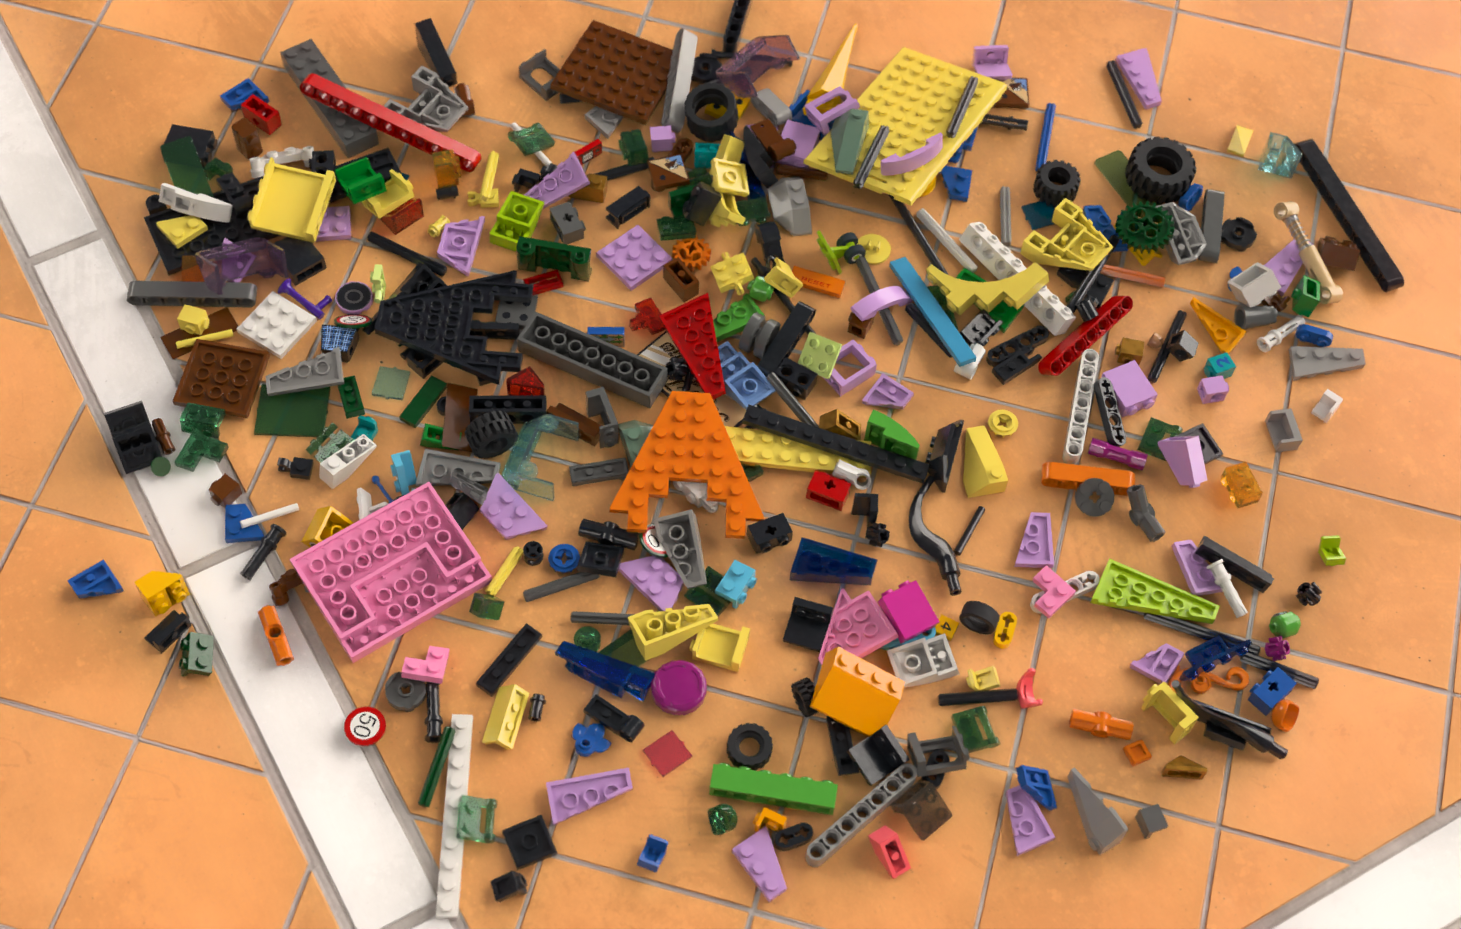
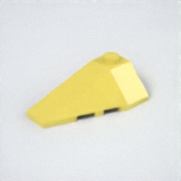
M985 425L966 428L963 484L967 497L971 498L1005 492L1008 478Z

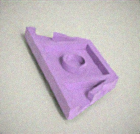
M480 216L479 220L468 221L466 219L460 222L445 224L437 250V257L464 275L469 276L485 223V216Z
M497 473L488 490L486 500L480 508V512L506 540L515 538L518 535H527L533 531L546 530L547 525L506 480Z
M655 556L623 562L618 570L659 611H665V608H672L678 599L679 592L684 586L680 575L663 558Z

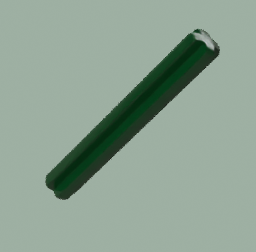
M444 727L418 800L420 806H430L455 735V729L452 727Z

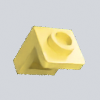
M994 666L976 672L972 669L967 670L969 677H966L970 689L986 691L1000 687L997 671Z

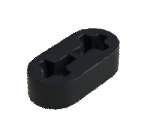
M799 823L780 830L775 835L774 843L776 848L780 851H788L809 843L813 836V828L808 823ZM801 829L804 832L808 831L807 837L804 838L803 835H799ZM782 836L785 839L791 838L788 840L787 845L779 842Z

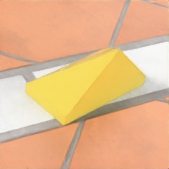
M1237 125L1227 152L1243 157L1253 130Z

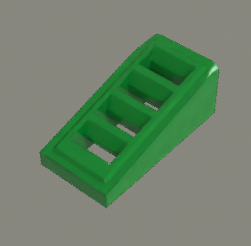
M425 423L420 446L458 450L442 446V427Z

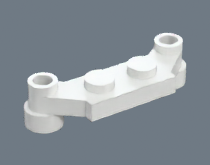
M307 146L303 149L289 147L281 152H267V155H263L261 158L253 157L249 159L252 168L250 169L252 178L264 176V167L266 163H269L270 157L274 159L276 164L304 160L305 167H309V159H312L314 148L313 146Z

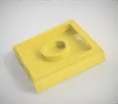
M717 158L711 160L715 191L742 197L749 195L745 164Z

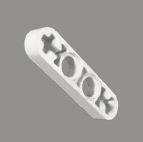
M1086 571L1066 580L1067 584H1073L1078 587V591L1068 601L1096 589L1100 580L1099 575L1094 571ZM1087 578H1088L1089 580H1092V579H1093V580H1094V581H1093V584H1092L1091 582L1085 583L1086 580H1087ZM1044 591L1035 594L1031 599L1030 607L1035 613H1041L1034 604L1045 594Z

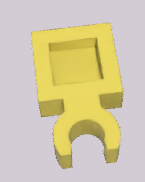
M498 188L492 189L490 199L487 202L480 200V193L468 192V198H474L468 199V206L481 204V208L499 207Z

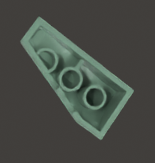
M850 109L834 120L831 129L835 171L837 173L853 175L869 128V111Z

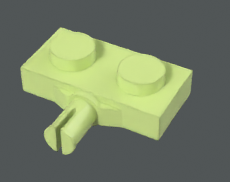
M375 264L374 272L370 273V282L373 283L372 293H375L374 302L380 303L385 297L386 283L383 266Z

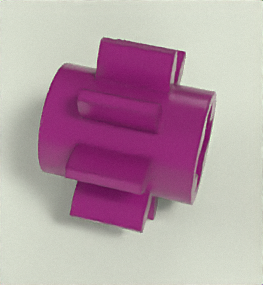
M1282 636L1272 637L1265 644V653L1268 657H1273V661L1284 660L1286 655L1290 653V645L1287 640H1282Z

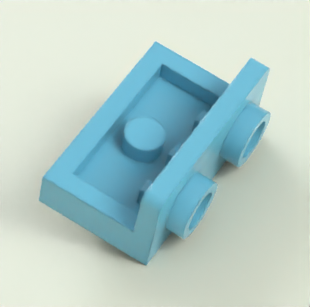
M409 450L391 455L393 465H390L393 477L396 476L397 480L394 481L396 492H400L401 495L408 494V486L416 484L417 480Z
M734 560L715 589V594L731 601L733 608L737 609L739 604L745 602L749 588L753 589L757 582V578H755L756 570Z

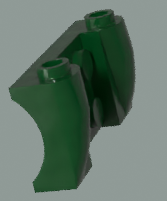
M519 236L516 247L518 269L536 272L537 266L544 269H558L561 272H571V279L589 281L592 268H590L591 248Z

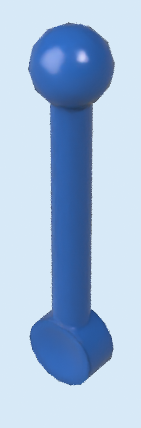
M373 476L372 482L380 488L389 501L388 504L393 502L394 499L389 496L381 485L379 477Z

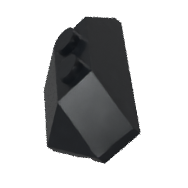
M961 419L939 429L936 437L932 436L930 447L933 450L932 453L928 452L925 462L930 464L928 473L935 478L934 482L940 491L944 493L964 420Z

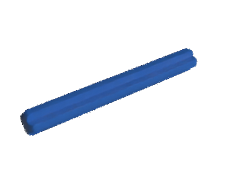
M1048 103L1046 106L1036 171H1038L1043 163L1046 164L1056 108L1054 103Z

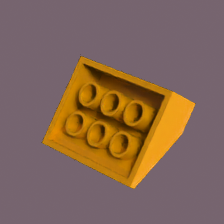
M836 647L825 653L810 707L869 737L883 726L888 725L900 702L905 681L840 647Z

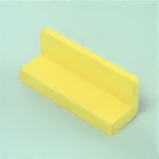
M515 684L499 687L482 743H496L506 750L513 749L529 697L527 691Z

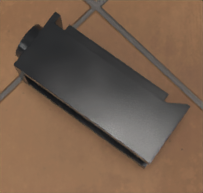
M637 186L606 207V210L610 213L606 216V219L618 229L621 224H624L647 207L650 208V194L640 186Z

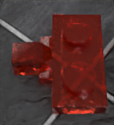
M651 297L635 303L634 308L638 314L635 315V318L629 320V327L632 331L647 328L651 335L665 330L659 319L661 312Z

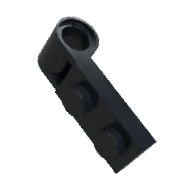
M233 172L224 174L216 179L218 186L230 204L233 205L232 209L236 216L252 210L253 203Z
M597 694L584 708L585 714L631 743L645 727L643 721L637 716H628Z

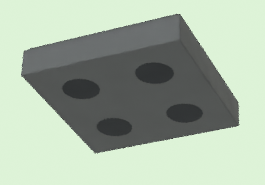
M532 296L531 303L500 301L495 322L519 323L520 329H524L536 311L538 296Z

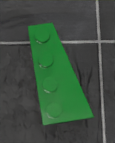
M963 268L956 277L957 279L971 282H987L966 268ZM1003 299L988 314L995 322L998 320L1002 321L999 328L1005 333L1023 310L1025 304L1017 310L1013 306H1008Z

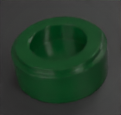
M157 457L152 461L151 471L156 476L162 477L170 472L171 464L167 458Z

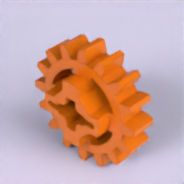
M689 235L688 239L682 236V241L676 240V245H673L672 258L679 257L687 268H691L692 272H694L695 268L701 270L702 265L707 266V261H710L711 249L709 248V243L704 244V238L698 240L697 235L695 238Z

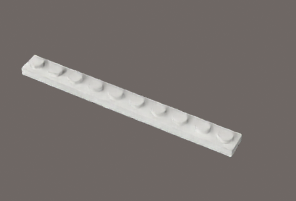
M452 714L451 727L455 729V735L449 749L436 919H458L473 715Z

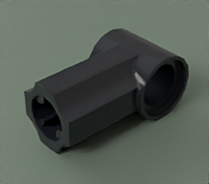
M1088 295L1076 304L1083 322L1098 316L1096 307L1099 302L1096 297Z

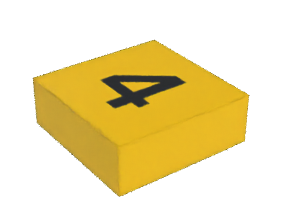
M941 614L939 623L935 626V635L945 634L947 640L951 641L960 622Z

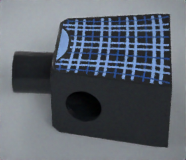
M322 324L321 352L326 354L339 347L342 362H349L359 342L358 329Z

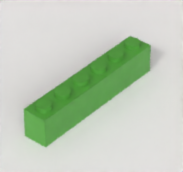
M719 763L713 765L709 795L833 815L838 784H833L829 780H822L820 782L814 781L810 777L796 778L787 773L778 775L772 774L768 770L754 771L744 766L736 768L730 767L726 763Z

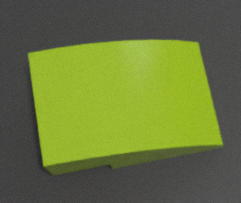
M511 191L497 214V221L489 233L490 243L516 252L519 236L532 237L544 202Z

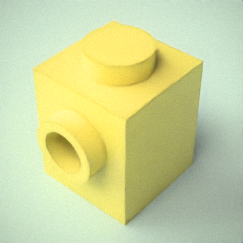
M186 304L177 318L180 329L190 334L202 335L204 329H207L209 325L206 310Z

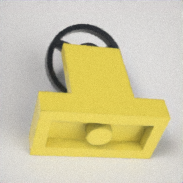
M772 254L767 257L766 269L768 274L764 277L765 281L792 298L803 286L802 282L795 278L791 268L779 254ZM770 259H771V261L773 262V263H772V267H773L772 270L770 269Z

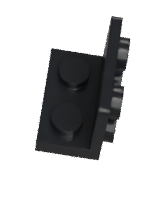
M795 597L783 642L820 652L832 618L833 607Z
M887 725L847 751L870 786L910 760Z

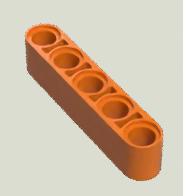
M1046 462L1042 465L1041 482L1047 487L1076 490L1084 480L1099 478L1110 484L1114 495L1128 496V488L1135 485V474L1131 471L1058 462Z

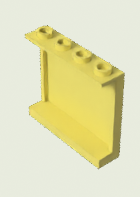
M270 157L269 163H266L264 167V177L259 181L258 194H255L253 198L254 206L248 212L247 220L251 228L315 243L336 182L334 172L327 170L324 175L276 164L274 159Z

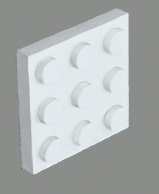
M272 291L237 328V332L282 359L317 322V319L309 312Z

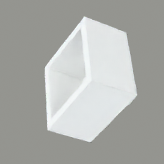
M1258 262L1227 282L1235 298L1250 308L1259 305L1263 299L1273 296L1277 290L1282 288L1272 269Z

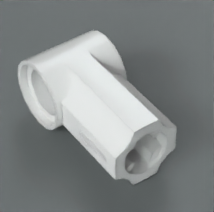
M978 343L971 344L970 349L977 357L976 361L961 367L956 364L954 372L970 380L973 378L978 364L986 352L983 346Z
M840 459L836 463L832 473L833 476L845 479L860 490H865L870 486L871 478L866 469L855 467ZM859 476H866L867 480L865 482L857 481Z

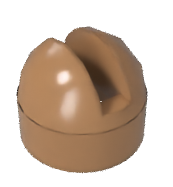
M1154 332L1147 345L1155 349L1162 346L1163 338Z

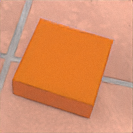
M1142 739L1123 747V751L1132 766L1150 760L1152 757Z

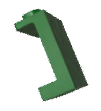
M367 157L335 170L339 186L353 204L387 191L381 173H375Z

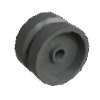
M757 312L754 313L743 330L739 349L746 353L753 351L755 357L762 359L780 331V323L773 319L766 322L764 315Z

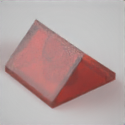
M412 198L381 217L380 220L396 235L424 217L422 201L420 198Z
M530 366L507 378L508 395H545L544 383Z

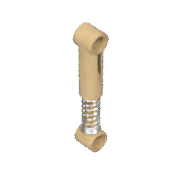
M1294 201L1277 203L1274 207V216L1276 219L1282 220L1287 228H1289L1291 236L1294 237L1293 240L1296 241L1295 244L1298 245L1299 256L1310 277L1320 282V303L1330 304L1341 301L1343 297L1342 288L1335 285L1315 245L1308 242L1310 239L1306 238L1308 235L1304 234L1305 231L1302 230L1303 227L1298 222V204Z

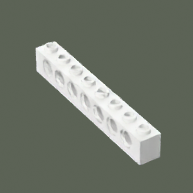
M981 222L970 223L959 239L998 280L1011 277L1026 269L1023 262L1016 258L1010 249L1004 246L998 237L992 234L986 225ZM1046 285L1024 305L1054 336L1064 334L1076 318L1071 309L1059 301V298L1052 294Z

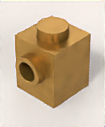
M1123 337L1121 343L1117 344L1115 349V355H1118L1117 362L1126 364L1135 360L1139 366L1143 357L1145 341Z

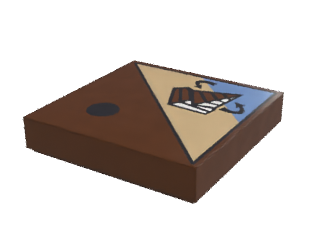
M1011 78L1005 81L997 79V81L1005 83L1007 89L999 101L994 104V107L1029 108L1027 78Z
M682 154L647 161L655 191L690 184Z

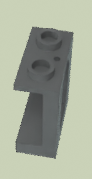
M544 49L536 53L529 60L521 63L519 66V78L547 101L559 93L550 89L554 78L541 86L531 76L533 70L540 68L546 70L555 78L560 69L547 59L546 50Z
M604 387L586 391V413L588 418L601 415L604 423L603 426L599 427L600 449L618 444V422Z
M952 726V736L918 741L915 732L907 734V750L913 765L917 769L918 777L966 769L969 751L967 748H964L963 736L961 733L958 734L956 726ZM937 750H952L958 757L951 762L926 766V759L923 753Z

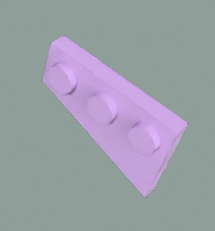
M1192 540L1179 541L1172 544L1171 547L1191 594L1201 596L1223 592L1220 586L1215 584V578L1210 569H1207L1208 563L1204 558L1195 554L1198 547Z
M766 826L732 849L734 856L768 902H771L787 890Z

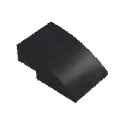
M746 125L743 136L748 161L757 178L768 189L779 181L770 169L775 162Z

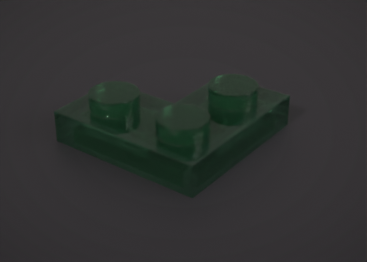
M193 431L174 463L177 467L194 472L202 457L220 463L229 446L225 442Z

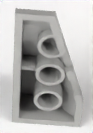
M692 509L655 518L657 538L687 589L706 585L697 517Z

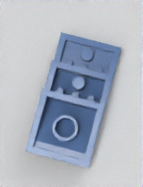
M728 341L718 346L725 391L744 409L747 410L748 404L755 406L776 392L755 363H750L741 351L737 353Z

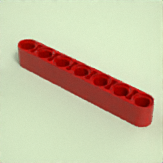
M1130 296L1111 297L1097 310L1098 316L1083 322L1039 362L1038 370L1040 374L1047 376L1060 375L1086 349H1089L1131 311L1133 307L1132 298Z

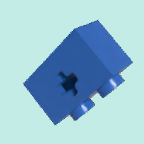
M1279 667L1273 672L1269 670L1262 678L1264 681L1261 684L1257 682L1249 691L1252 694L1248 701L1265 716L1297 684Z

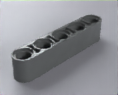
M1206 189L1201 231L1207 246L1198 257L1200 261L1217 263L1219 259L1225 192L1211 189Z

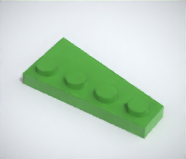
M748 293L739 302L735 301L732 303L728 310L718 313L717 317L713 320L717 342L742 332L754 313L757 312L764 315Z

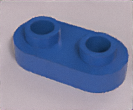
M1197 183L1190 186L1184 196L1180 197L1178 206L1190 212L1200 200L1203 186Z
M1307 324L1299 325L1295 334L1300 341L1312 343L1319 347L1330 346L1333 340L1331 332Z

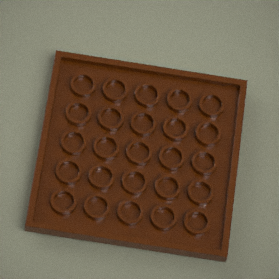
M592 20L552 81L550 89L646 125L667 90L673 50Z

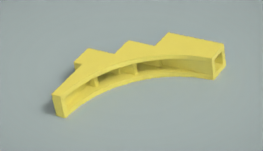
M724 134L715 158L739 163L744 149V141ZM712 167L709 172L710 175H713ZM719 192L722 197L709 217V220H711L710 224L719 228L721 225L728 226V223L736 226V223L743 225L745 217L737 209L735 195Z
M1036 262L1016 275L990 282H971L957 279L943 273L932 264L926 269L927 279L931 284L938 285L942 294L946 296V305L949 310L959 315L964 313L974 303L981 310L985 309L989 313L1003 299L1008 306H1013L1018 310L1049 282L1048 272Z

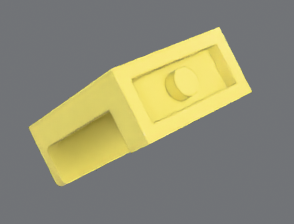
M393 169L389 171L392 177L391 180L385 183L387 191L361 201L362 205L378 219L415 197L411 182L405 180L400 173H396Z
M712 624L697 633L696 640L692 639L689 651H692L693 660L738 672L749 639L750 628L742 626L741 631Z
M1162 682L1159 686L1154 684L1147 691L1148 695L1144 697L1141 709L1145 711L1150 706H1153L1172 725L1174 731L1169 739L1175 745L1189 734L1199 717L1165 682Z

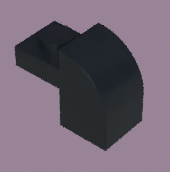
M770 221L754 225L757 243H761L764 261L772 254H779L783 257L780 244L781 236L776 223Z

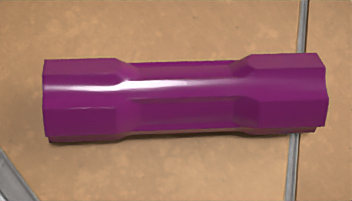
M1092 438L1088 450L1090 455L1124 463L1143 471L1148 454L1120 448L1096 438Z

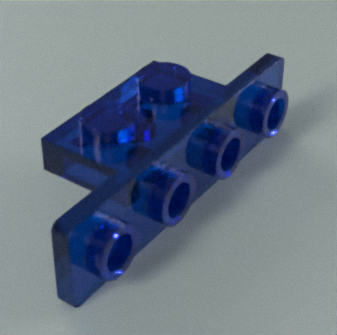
M1219 635L1186 651L1185 656L1192 667L1183 671L1179 678L1180 681H1192L1204 671L1208 673L1220 663L1225 665L1233 657L1245 655L1249 652L1248 648L1252 641L1248 639L1229 649Z

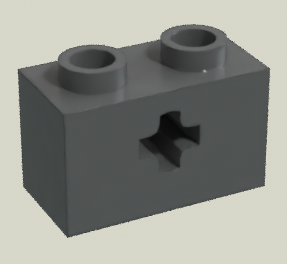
M570 202L549 208L550 220L563 244H570L584 239V231L586 230L584 222L579 220L577 209L572 207Z

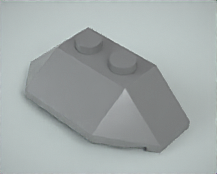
M799 176L779 179L778 182L767 190L774 221L790 231L793 236L811 235L810 206L803 179Z
M1174 202L1156 206V208L1163 206L1162 211L1168 210L1167 216L1172 215L1171 221H1174L1173 227L1175 229L1172 240L1169 241L1168 245L1165 244L1171 261L1177 265L1196 261L1207 246V243L1195 215L1178 207Z

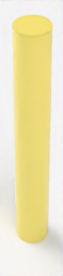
M232 329L177 341L176 346L177 349L193 346L196 339L215 341L233 337L234 335Z

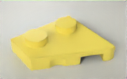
M191 215L158 221L156 223L160 231L177 249L208 230L207 225L199 217Z

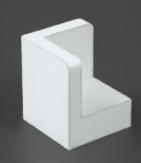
M1327 389L1311 413L1327 423L1339 408L1343 398Z

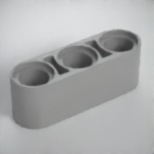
M765 88L751 94L753 106L766 119L769 118L774 126H779L786 123L787 120H792L790 108L770 89Z

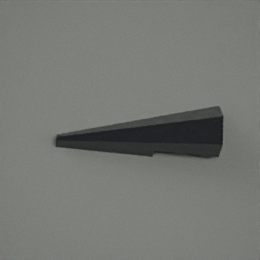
M419 262L389 299L448 285L424 263ZM378 312L372 317V324L362 329L367 335L375 331Z

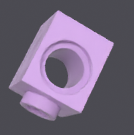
M1222 375L1201 379L1197 390L1202 403L1207 404L1224 401L1229 392V386Z

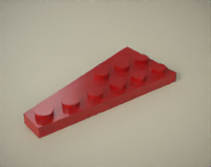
M708 293L659 315L662 325L682 358L685 359V363L688 365L702 391L710 393L713 400L726 394Z

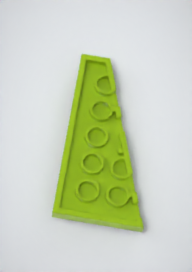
M1110 558L1090 602L1091 604L1213 624L1220 607L1215 603Z

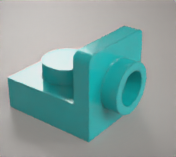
M359 416V424L350 437V442L363 434L373 441L378 433L377 422L369 416Z

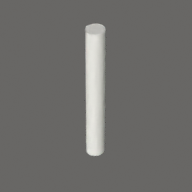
M295 503L242 520L240 524L242 528H246L299 511V506Z

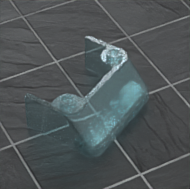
M546 414L523 424L501 476L514 490L554 501V483L536 478L538 468L535 463L530 462V459L542 431L579 441V423Z

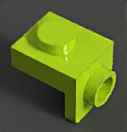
M1339 535L1322 536L1320 539L1318 553L1326 566L1345 565L1346 557L1339 547L1341 541Z

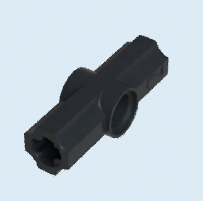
M587 519L581 521L578 536L597 540L600 544L616 545L631 550L637 548L640 534L637 532H627L626 529L620 528L619 525L608 521L603 524Z

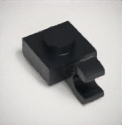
M294 457L293 462L286 458L278 459V471L290 472V477L310 480L314 465L312 459Z

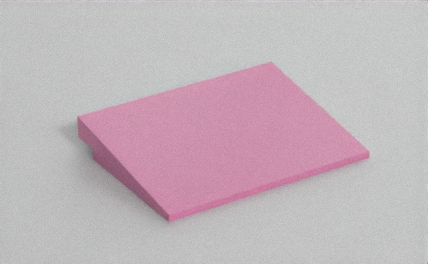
M430 482L290 559L291 564L352 663L484 588L492 580V576L481 562V557Z

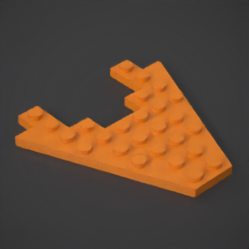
M672 391L615 496L609 513L628 514L627 532L647 533L649 497L668 498L669 481L707 483L706 501L726 502L725 538L745 539L746 521L759 522L764 520V516L710 393Z

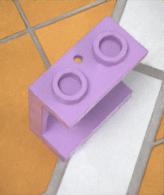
M839 86L809 102L804 107L808 119L825 135L830 132L828 122L843 115L850 109L860 108V105L856 98L853 99L847 90L845 91ZM841 96L843 103L821 114L816 109V107L832 98Z

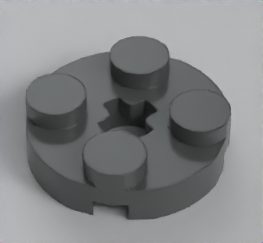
M1089 478L1084 480L1076 489L1075 503L1083 513L1093 517L1101 516L1111 510L1114 503V492L1110 484L1104 480ZM1093 492L1100 496L1095 503L1089 499Z
M400 672L391 675L385 685V695L388 703L398 710L411 712L414 708L420 706L426 698L427 689L425 681L401 678ZM409 686L410 693L402 694L401 688Z

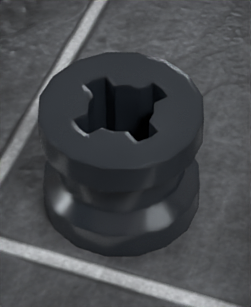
M536 541L526 543L523 548L525 562L531 566L540 564L544 557L542 545Z

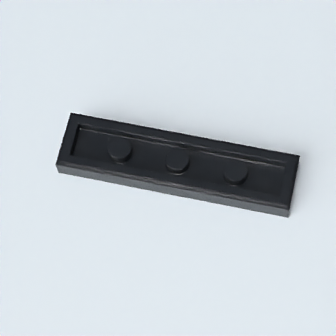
M526 623L476 682V686L493 697L499 687L504 684L540 641L542 634Z

